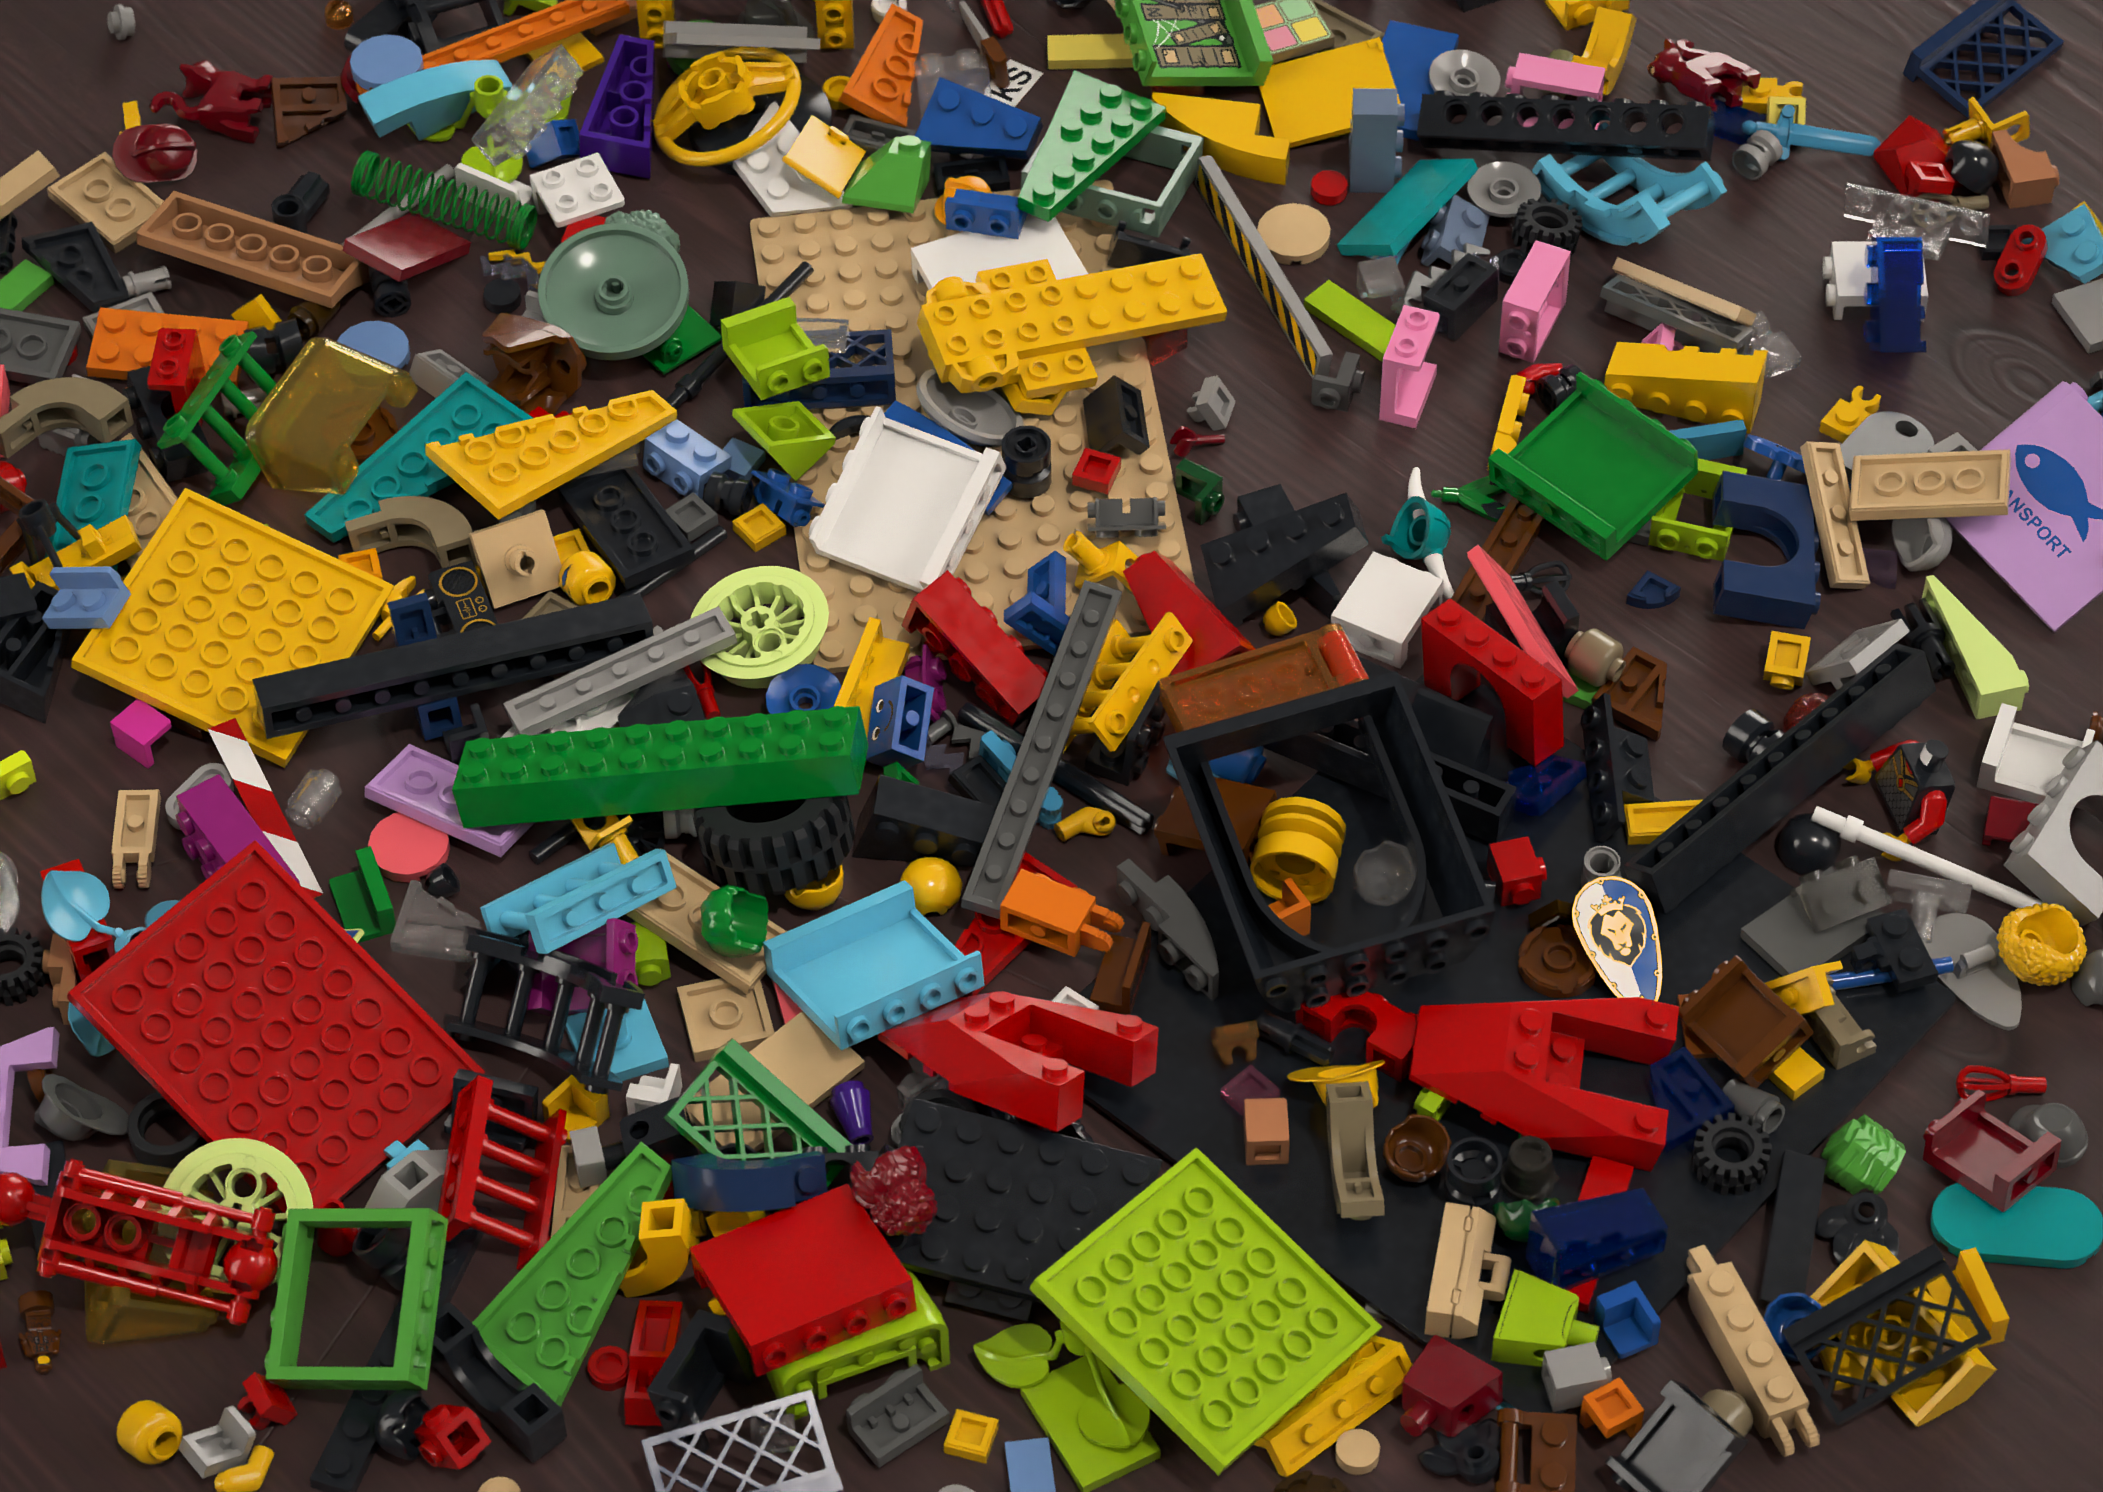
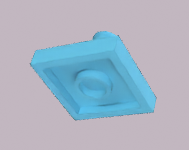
M645 999L643 1000L641 1010L630 1008L629 1013H624L610 1069L621 1081L669 1067L668 1056ZM605 1008V1011H604V1016H603V1020H602V1024H601V1028H600V1032H599V1036H598V1040H597V1044H596V1048H595V1052H594V1057H593V1061H594V1062H595V1059H596V1054H597V1050H598V1046H599V1042H600V1038H601V1034H602V1030H603V1026H604V1022H605V1018H606V1013H607V1009H606V1008ZM587 1012L574 1014L567 1018L565 1029L575 1053L578 1051Z

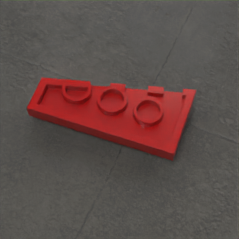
M1025 852L1018 873L1021 869H1024L1034 874H1044L1051 880L1071 888H1078V886ZM974 912L975 918L969 928L964 929L954 946L965 956L977 950L981 953L984 984L986 986L1032 941L1000 929V919ZM985 986L977 990H974L966 995H977Z

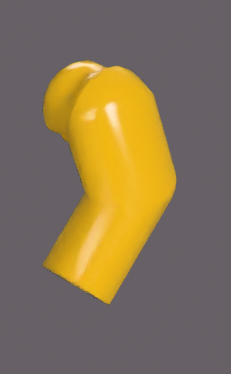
M1084 807L1054 824V830L1058 838L1063 842L1079 833L1105 836L1113 831L1116 819L1109 811Z

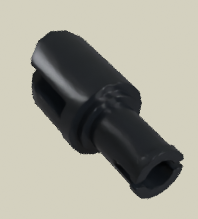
M1926 598L1919 599L1921 613L1914 602L1904 606L1908 623L1899 608L1892 610L1890 613L1892 620L1902 618L1910 631L1903 637L1907 646L1925 652L1932 677L1934 679H1943L1940 668H1942L1946 677L1951 675L1956 665L1942 644L1946 634Z

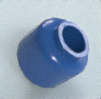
M1259 746L1213 759L1208 763L1212 773L1220 778L1240 783L1247 782L1252 785L1262 771L1267 758L1263 756L1264 747Z

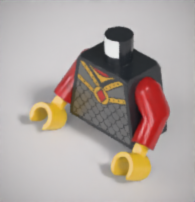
M1910 739L1892 744L1870 754L1871 759L1867 761L1854 758L1843 767L1847 770L1856 769L1855 773L1845 778V780L1860 785L1866 784L1870 780L1872 771H1877L1874 779L1900 836L1896 837L1887 832L1883 834L1907 844L1912 842L1915 845L1928 835L1938 833L1939 828L1945 821L1946 811L1955 790V781L1945 762L1949 753L1948 747L1942 741L1935 739L1923 743ZM1886 852L1881 854L1891 861L1902 860Z

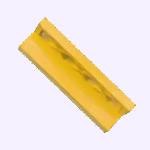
M869 617L834 706L842 707L859 706L866 736H868L875 686L900 676L910 654L909 643L883 637L881 620Z
M1379 1336L1371 1338L1344 1365L1254 1444L1267 1450L1279 1475L1285 1477L1292 1475L1334 1444L1344 1432L1354 1429L1402 1393L1403 1379L1413 1365L1403 1344Z

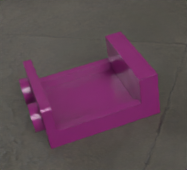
M617 918L607 919V925H603L556 949L617 973L616 983L622 986L624 980L631 981L638 986V979L635 973V952L638 948L636 925ZM529 931V950L537 952L531 932ZM540 971V974H535L528 1010L551 1016L559 984L555 982L556 976ZM580 986L575 987L568 1015L587 1012L591 998L587 996V990Z

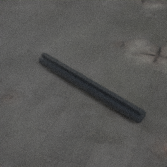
M971 702L965 703L958 712L959 723L986 733L993 730L1001 740L1008 741L1014 748L1016 755L1018 754L1025 736L1024 734ZM1063 758L1060 759L1053 781L1095 807L1111 812L1115 819L1139 834H1146L1152 828L1154 815Z

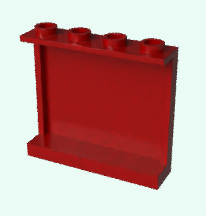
M848 1183L798 1203L794 1207H788L689 1248L695 1279L702 1289L709 1286L751 1353L753 1369L757 1377L917 1311L912 1278L865 1208L857 1202Z

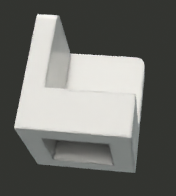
M671 1063L666 1079L644 1075L640 1078L639 1084L630 1083L626 1094L628 1115L679 1097L682 1089L680 1065Z

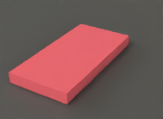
M1479 545L1468 551V559L1523 651L1562 679L1563 697L1568 699L1579 690L1510 575Z

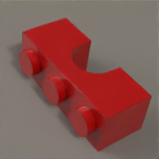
M1367 991L1362 995L1351 997L1344 992L1330 996V1000L1323 1006L1309 1008L1306 1003H1303L1301 1008L1296 1010V1024H1304L1306 1030L1329 1043L1341 1031L1347 1028L1356 1027L1368 1031L1371 1035L1366 1040V1063L1385 1061L1383 1065L1376 1069L1399 1082H1402L1410 1072L1418 1015L1397 1008L1390 1004L1382 995Z

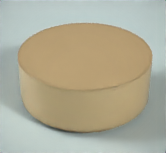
M1352 1429L1344 1432L1338 1438L1335 1458L1338 1466L1343 1471L1352 1475H1364L1371 1472L1377 1466L1380 1445L1372 1433L1363 1429Z

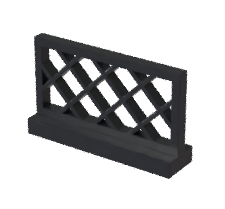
M1936 1243L1782 1330L1786 1340L1837 1426L1992 1339ZM1944 1276L1952 1289L1948 1305L1943 1306L1923 1301L1927 1284ZM1919 1290L1917 1299L1908 1297V1295ZM1956 1297L1964 1311L1953 1308ZM1898 1301L1915 1305L1909 1329L1885 1323L1889 1306ZM1921 1307L1945 1313L1939 1336L1915 1330ZM1880 1312L1878 1321L1870 1319L1871 1316ZM1951 1315L1970 1319L1978 1334L1964 1342L1947 1339L1946 1334ZM1859 1323L1876 1327L1870 1350L1846 1344L1850 1328ZM1883 1329L1907 1335L1901 1358L1877 1352ZM1842 1334L1840 1343L1831 1340ZM1913 1337L1937 1343L1932 1360L1925 1364L1907 1360ZM1821 1345L1838 1349L1832 1372L1814 1368L1806 1354ZM1943 1345L1953 1347L1952 1349L1941 1354ZM1844 1351L1868 1357L1862 1380L1838 1374ZM1875 1359L1899 1365L1894 1382L1887 1386L1869 1382ZM1905 1367L1915 1369L1903 1376ZM1819 1376L1830 1379L1827 1390ZM1836 1381L1859 1386L1857 1402L1839 1412L1832 1400ZM1866 1389L1876 1391L1873 1394L1864 1398Z

